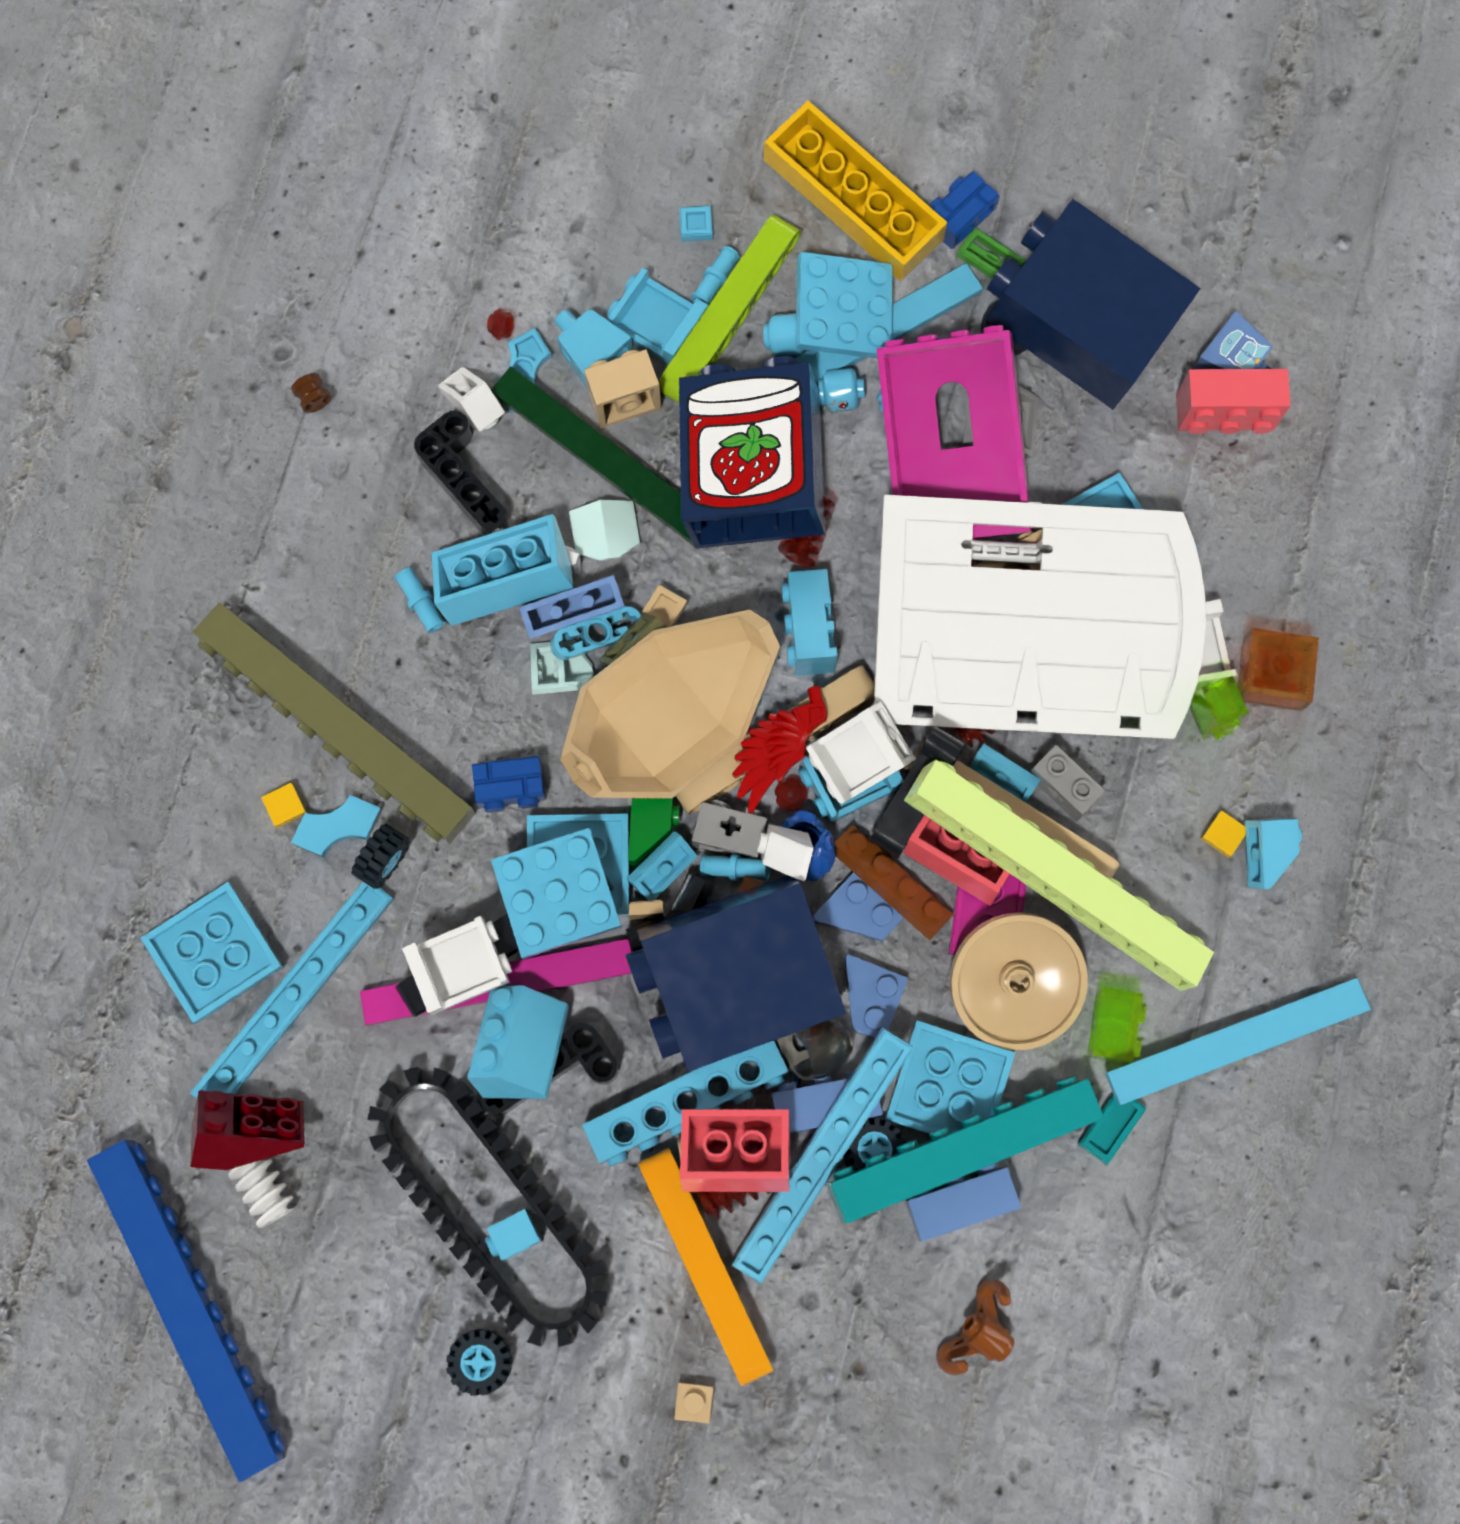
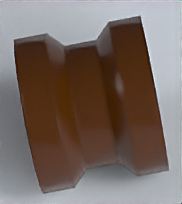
M317 373L304 375L291 386L294 396L300 398V406L305 413H313L324 408L332 398L328 389L322 387L323 381Z

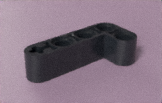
M456 410L449 411L415 438L414 449L421 465L484 536L491 534L497 529H507L509 527L508 519L502 505L457 455L468 446L472 439V431L468 419L462 412ZM454 426L463 427V430L458 434L448 433ZM429 446L438 447V450L433 454L427 455L423 453ZM449 469H457L459 471L453 478L444 477V473ZM470 492L480 494L477 500L472 502L465 501L464 498ZM487 510L490 517L494 520L498 519V522L495 524L492 521L487 522L484 511Z
M936 726L932 729L919 752V756L869 842L899 859L909 838L924 816L920 811L905 802L904 799L923 767L934 760L946 762L953 767L965 747V743Z
M578 1023L562 1034L559 1051L564 1055V1062L559 1068L554 1069L551 1083L580 1063L589 1077L597 1084L608 1085L617 1078L619 1074L617 1060L592 1025ZM581 1031H588L593 1035V1042L586 1049H580L575 1046V1037ZM601 1059L609 1060L612 1063L611 1073L604 1078L597 1077L594 1074V1065ZM480 1095L482 1107L487 1112L496 1116L505 1115L528 1100L502 1098L504 1105L498 1107L495 1104L490 1106L493 1098H483Z

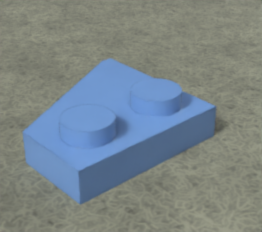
M854 872L812 916L815 923L833 926L852 934L864 935L867 938L883 942L904 919L901 914Z
M847 954L845 967L847 972L851 1030L875 1040L882 1027L889 1031L909 978Z

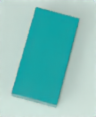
M1112 1094L1101 1110L1104 1119L1092 1123L1078 1145L1103 1164L1108 1165L1147 1108L1136 1100L1118 1106Z

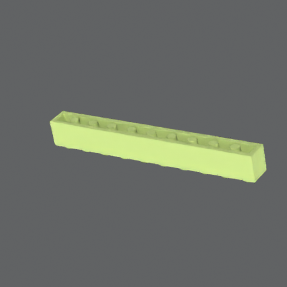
M934 760L922 768L904 799L905 802L1179 991L1198 986L1214 954L1212 950L1204 945L1205 943L1201 938L1181 930L1172 918L1158 914L1150 908V904L1146 900L1132 896L1122 889L1123 886L1120 882L1113 878L1105 877L1095 870V866L1091 862L1070 853L1064 843L1056 839H1050L1040 832L1039 827L1035 823L1023 820L1014 814L1009 805L1002 801L994 800L984 793V789L980 785L967 781L956 774V770L950 764Z

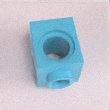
M523 1209L486 1228L490 1235L485 1238L486 1244L492 1256L496 1257L499 1255L501 1261L507 1260L543 1241L528 1209Z

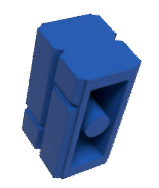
M971 172L965 179L962 176L958 177L951 184L948 195L943 199L937 197L929 205L948 222L943 242L950 249H954L998 205L999 194L990 185H986L985 181L975 172Z
M539 756L472 764L475 801L478 808H484L485 812L504 811L505 805L518 804V808L522 809L538 806V801L545 800L542 763Z

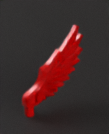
M820 686L807 689L810 704L793 708L792 712L779 710L777 714L770 713L768 716L769 720L759 721V728L749 730V735L753 737L741 742V747L748 749L735 755V761L742 762L732 775L736 779L746 774L740 784L737 798L741 800L751 790L748 801V813H754L775 779L778 783H781L787 772L796 763L805 759L807 739L817 727L827 721V708L823 701Z

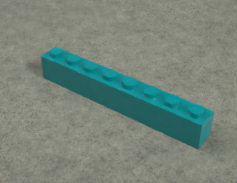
M1075 1075L1056 1082L1058 1087L1056 1090L1046 1093L1044 1088L1024 1095L1026 1099L1024 1103L1014 1106L1012 1101L994 1107L993 1111L995 1114L984 1119H982L981 1114L971 1116L961 1121L963 1127L952 1132H950L949 1127L939 1129L929 1134L931 1140L918 1145L917 1140H913L898 1146L897 1150L899 1153L886 1158L885 1154L881 1153L864 1160L866 1164L864 1168L853 1171L852 1166L832 1173L834 1180L827 1182L826 1185L841 1223L848 1224L1104 1119L1089 1079L1077 1081Z

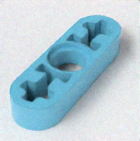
M623 607L558 630L552 637L550 649L558 659L570 660L613 645L628 628L623 626L613 632L612 626L618 624L623 619V616L626 620L632 619L634 624L641 614L632 607ZM598 625L602 627L605 632L604 640L601 642L593 641L588 635L589 626ZM580 635L581 641L573 644L570 651L566 647L561 648L559 646L563 636L566 640H572Z

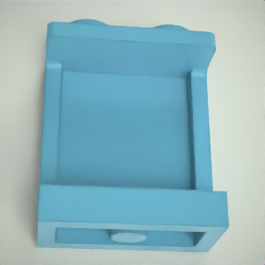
M642 268L637 275L633 274L629 278L624 289L626 292L622 298L614 300L607 312L608 320L631 337L632 344L642 350L646 349L649 354L669 365L708 308V305L699 299H696L694 304L652 280L649 277V271Z
M808 756L801 760V769L798 770L806 788L811 786L817 797L813 799V803L821 818L826 816L830 824L898 791L903 783V779L899 771L847 802L840 804L837 799L830 795L826 786L827 782L821 772L811 764Z

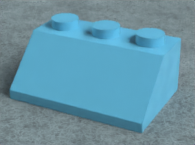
M500 986L490 991L467 1076L468 1080L483 1098L547 1099L569 1009L567 1003L525 986Z

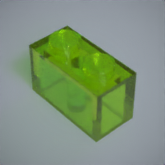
M1233 676L1201 687L1192 698L1189 706L1203 740L1214 736L1215 741L1232 735L1234 733L1233 730L1242 725L1240 721L1249 713Z
M1103 986L1096 990L1087 1058L1128 1065L1134 1062V1057H1139L1142 1038L1137 1037L1139 1023H1144L1147 1010L1146 1003H1142V993Z

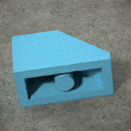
M1298 819L1245 820L1248 888L1271 889L1300 853L1299 844L1302 840Z

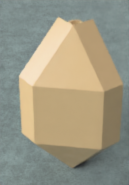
M749 609L653 630L580 687L560 761L573 783L591 798H673L745 739L780 648L770 623Z

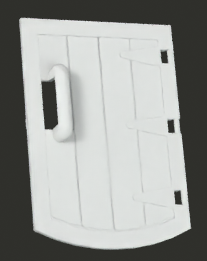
M883 495L873 705L881 701L895 725L1175 739L1188 712L1197 686L1206 631L1205 591L1202 569L1195 541L1183 512L1042 504V502L1022 503ZM973 525L1042 528V537L1037 543L972 540ZM971 561L1040 564V570L971 567ZM913 706H932L933 718L912 717ZM1017 711L1036 712V723L1016 722ZM1121 717H1139V729L1119 728Z

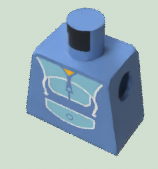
M1235 311L1200 356L1194 369H1273L1264 363L1273 347L1248 321Z

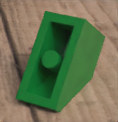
M632 798L628 853L629 866L639 865L672 834V826H679L680 806H673V798Z

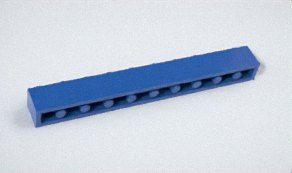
M123 1140L87 1159L239 1483L284 1459L283 1450L286 1449L284 1440L278 1430H272L267 1420L270 1417L269 1409L263 1398L259 1397L257 1399L251 1385L255 1383L252 1373L246 1365L241 1366L236 1355L239 1352L238 1344L230 1332L226 1334L220 1322L224 1319L219 1305L215 1300L211 1302L205 1290L208 1288L207 1279L200 1269H195L190 1259L193 1256L192 1248L185 1237L180 1238L175 1228V1225L178 1224V1219L173 1209L169 1205L166 1207L160 1196L163 1193L162 1185L156 1175H150L145 1165L148 1162V1157L140 1143L135 1144L134 1141Z

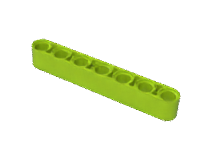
M774 214L768 218L658 381L660 393L679 404V378L697 376L702 368L716 364L795 247L801 234L800 229Z

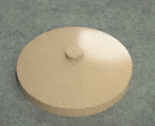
M1021 912L1008 913L983 922L963 940L952 961L949 987L957 1014L975 1036L988 1044L1006 1050L1020 1051L1044 1046L1060 1037L1069 1029L1084 1005L1088 987V974L1080 948L1063 928L1039 915Z

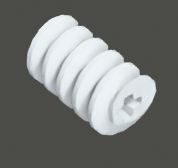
M272 1159L260 1160L233 1168L228 1174L231 1180L241 1178L235 1186L236 1191L248 1190L242 1198L243 1203L255 1202L249 1209L250 1215L262 1214L256 1222L258 1228L266 1227L294 1210V1208H287V1205L294 1198L293 1195L283 1197L280 1195L287 1186L286 1183L276 1185L273 1183L280 1174L279 1171L269 1173L266 1171L273 1162Z

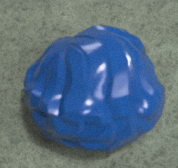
M796 811L791 818L785 820L781 827L809 834L813 845V852L805 881H818L830 872L835 862L834 838L832 833L823 826L815 814L809 811Z

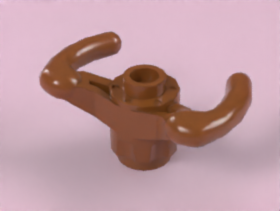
M996 1279L985 1280L976 1291L977 1308L975 1314L970 1315L963 1323V1333L957 1339L940 1346L936 1360L940 1369L946 1374L959 1375L968 1371L966 1361H952L953 1358L980 1353L990 1361L995 1359L1001 1362L1011 1353L1014 1346V1338L1009 1335L1010 1331L998 1322L993 1295L996 1293L998 1301L1002 1306L1010 1305V1290L1002 1281Z

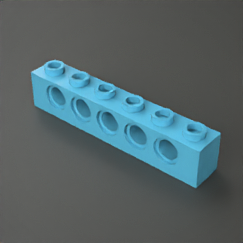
M771 1041L698 1068L583 1124L582 1127L600 1164L607 1162L609 1167H612L628 1159L626 1152L638 1146L642 1152L659 1144L658 1137L669 1131L672 1136L681 1133L682 1110L678 1108L677 1100L683 1093H692L696 1096L697 1105L695 1109H721L720 1106L730 1101H733L734 1105L737 1106L753 1098L754 1096L751 1091L763 1085L767 1091L784 1083L785 1081L782 1076L788 1074V1069L775 1042ZM750 1062L758 1066L760 1074L756 1080L746 1081L740 1076L739 1070L743 1064ZM723 1078L727 1081L729 1088L725 1095L717 1097L709 1092L708 1085L712 1079ZM652 1108H660L666 1114L665 1122L659 1127H651L647 1124L646 1115ZM622 1123H629L634 1128L633 1138L626 1143L619 1142L615 1137V1130Z

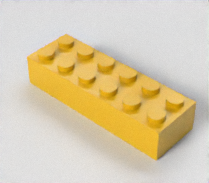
M810 101L804 103L764 142L763 160L875 260L881 263L892 264V275L900 282L944 240L948 222Z

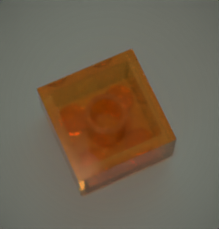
M1252 628L1243 638L1236 702L1303 711L1313 702L1319 637Z

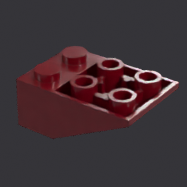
M198 1090L192 1121L190 1167L230 1170L304 1148L303 1101L287 1097L271 1098L255 1094L241 1095L224 1093L217 1090Z

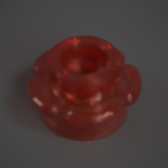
M502 308L495 310L493 314L489 315L487 320L488 332L492 333L496 340L510 338L514 329L512 313L505 312Z
M788 778L786 782L779 783L775 788L776 803L784 810H799L804 805L803 801L807 799V789L804 785L800 784L799 780ZM793 792L794 796L789 797L788 793Z

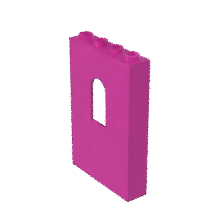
M1003 325L983 328L984 333L970 335V330L955 331L950 333L951 338L937 340V335L917 337L918 343L905 344L903 339L885 342L884 348H877L893 495L1030 502L1013 339L1011 331L1004 330ZM948 382H957L967 390L974 446L941 450L936 394L939 388ZM973 525L972 539L1033 532V528Z

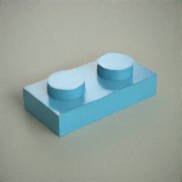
M986 744L982 745L969 766L1025 803L1041 780Z
M674 831L626 879L646 901L655 900L698 856L682 836Z

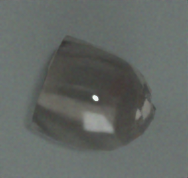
M835 1019L777 1039L780 1051L787 1059L791 1069L803 1081L825 1078L837 1072L848 1062L854 1047L852 1032ZM793 1035L802 1042L806 1050L799 1052L795 1049L792 1041Z

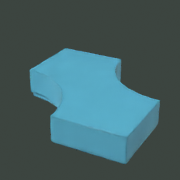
M533 328L507 342L511 352L510 366L535 384L539 369L552 357L536 328ZM508 407L511 414L514 413V411Z
M349 795L346 802L333 812L322 815L305 812L291 843L324 857L332 846L348 838L368 840L382 809Z

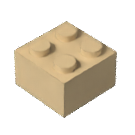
M646 349L642 351H628L622 354L620 358L609 362L606 360L597 361L584 370L588 395L600 429L661 409L659 382Z

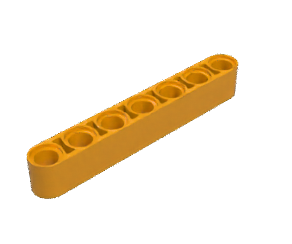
M668 1147L637 1162L741 1387L773 1372L774 1370L694 1199L690 1192H683L680 1170L670 1148Z

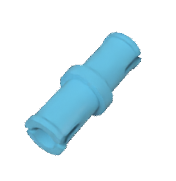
M724 246L713 265L705 269L703 280L691 295L693 302L699 299L708 306L710 305L719 289L727 280L733 267L740 260L739 253L735 249Z
M412 567L405 568L394 576L395 581H397L408 599L407 605L409 609L415 610L426 632L433 633L442 628L446 622L433 604L431 592L429 590L425 591L414 573V569Z
M703 854L700 860V874L702 876L729 877L731 881H738L740 878H745V876L768 881L771 868L763 865L761 859L742 858L740 854H732L731 857Z

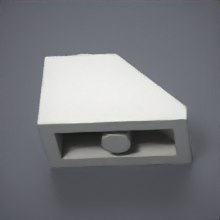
M461 367L438 385L441 392L457 411L462 412L468 419L469 424L479 432L493 427L498 422V418L505 413L486 382L464 367Z
M768 824L767 832L760 833L756 852L761 853L763 865L795 879L805 881L813 852V845L809 834L806 832Z

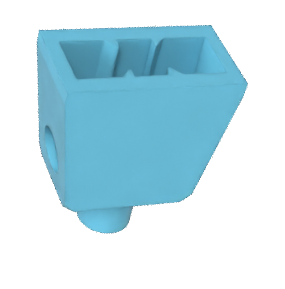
M565 309L558 314L554 321L563 331L557 338L559 350L586 388L585 369H588L590 365L597 361L606 360L609 362L633 350L631 337L626 332L591 309L587 310L578 319L568 309Z

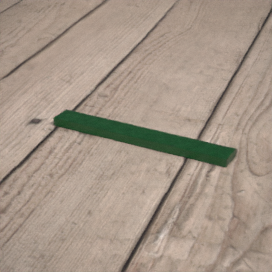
M511 366L491 389L499 401L693 545L681 521V493Z

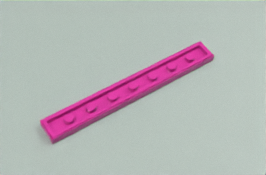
M625 939L509 962L512 972L507 974L510 983L502 986H525L535 991L543 992L630 975L632 973L625 956L631 953L630 941ZM398 984L360 991L366 1026L413 1017L395 989ZM490 991L446 1010L487 1003ZM425 1011L424 1013H422V1014H420V1015H418V1016L426 1015V1014H429V1013H428L427 1011Z

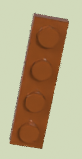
M852 824L834 842L835 856L930 941L954 914L878 846L869 842L870 839Z

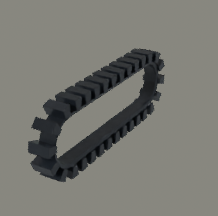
M419 1067L403 1070L410 1086L401 1092L395 1083L388 1079L379 1089L380 1092L393 1099L387 1111L370 1106L367 1120L372 1122L385 1121L386 1134L369 1137L373 1150L380 1152L390 1144L397 1153L382 1160L391 1173H396L405 1162L410 1170L395 1178L403 1190H409L417 1180L421 1183L423 1188L408 1195L416 1207L422 1208L430 1197L437 1205L422 1213L430 1225H435L443 1215L448 1218L451 1223L436 1230V1233L444 1243H448L458 1231L464 1240L449 1248L455 1258L462 1260L470 1249L478 1257L462 1266L471 1278H475L483 1267L488 1270L491 1276L476 1284L481 1292L487 1296L497 1284L501 1287L505 1294L490 1301L498 1314L502 1313L510 1302L514 1304L518 1312L504 1319V1322L511 1331H515L526 1319L535 1326L527 1342L540 1347L544 1344L546 1329H557L558 1347L574 1343L575 1341L568 1326L577 1320L586 1333H590L600 1322L586 1313L590 1302L592 1301L605 1307L608 1305L610 1291H593L591 1278L608 1274L603 1260H600L590 1268H587L580 1259L595 1250L586 1238L574 1250L566 1241L581 1233L573 1221H569L561 1232L555 1227L554 1222L568 1215L559 1203H556L547 1215L541 1209L540 1205L554 1198L546 1186H542L533 1197L530 1195L526 1188L541 1181L531 1168L520 1179L516 1177L513 1171L527 1164L522 1155L515 1151L506 1162L499 1154L514 1146L508 1137L502 1133L493 1144L488 1141L487 1136L500 1130V1127L493 1118L488 1116L479 1128L474 1123L473 1119L487 1112L479 1100L474 1099L466 1110L460 1105V1102L474 1095L464 1082H461L452 1093L446 1091L444 1087L452 1074L435 1067L432 1084H422V1069ZM423 1090L436 1091L444 1095L580 1268L585 1278L586 1295L580 1310L572 1318L560 1323H546L532 1316L402 1148L394 1134L393 1121L398 1106L406 1097Z

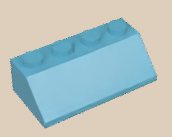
M553 514L432 552L434 605L451 626L573 588L571 561L557 520Z

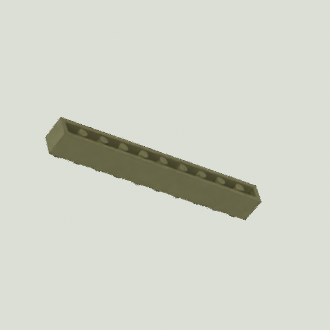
M220 602L194 629L193 633L200 640L197 644L199 648L210 657L217 654L225 661L222 663V666L236 678L240 674L249 680L246 686L260 698L265 694L275 701L271 706L286 719L290 714L299 721L296 727L310 739L316 735L325 743L321 747L337 760L341 755L350 762L346 768L361 780L367 776L375 783L372 789L386 801L390 797L394 798L401 804L397 809L412 822L416 817L426 825L423 831L436 842L444 839L450 844L476 814L470 805Z

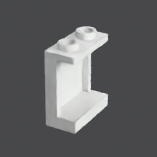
M1221 599L1205 602L1206 631L1204 651L1194 694L1197 693V689L1209 687L1210 691L1226 689L1230 687L1229 684L1237 677L1236 669L1231 670L1219 619L1223 613Z
M881 701L806 746L811 764L821 772L827 782L828 792L840 804L847 802L916 760Z
M482 916L474 918L475 921L423 943H413L402 948L429 1014L434 1015L510 983L507 974L511 973L512 969L505 953L499 955L494 942L499 940L492 921L485 922Z

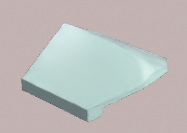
M597 500L569 511L575 551L579 553V556H586L598 561L617 559L640 545L633 501Z
M564 640L559 643V646L561 648L566 647L570 651L572 645L577 642L575 640ZM550 642L530 644L533 695L576 691L593 678V665L585 654L570 660H561L552 653Z

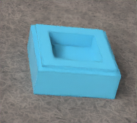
M711 206L679 207L681 242L713 240Z

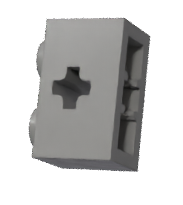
M1057 745L1030 772L1041 779L1037 786L1076 822L1105 793V790Z
M710 800L709 804L702 802L692 838V847L728 856L740 854L742 858L758 859L760 853H757L756 850L761 832L765 833L767 818L761 817L762 812L755 810L753 814L748 813V808H743L742 812L729 809L730 805L728 803L718 800ZM729 823H734L737 831H733L732 836H727L725 829L722 827L726 828L729 826Z

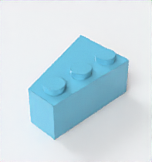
M827 569L788 572L787 583H781L782 602L789 603L790 613L784 615L785 635L791 634L792 646L787 647L788 666H794L795 676L834 673L837 662V648L834 647L833 640L834 622L831 618Z

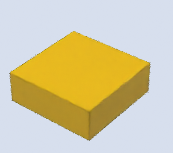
M292 782L261 797L277 829L304 816L306 812Z
M1221 810L1201 840L1227 858H1230L1246 836L1245 826Z

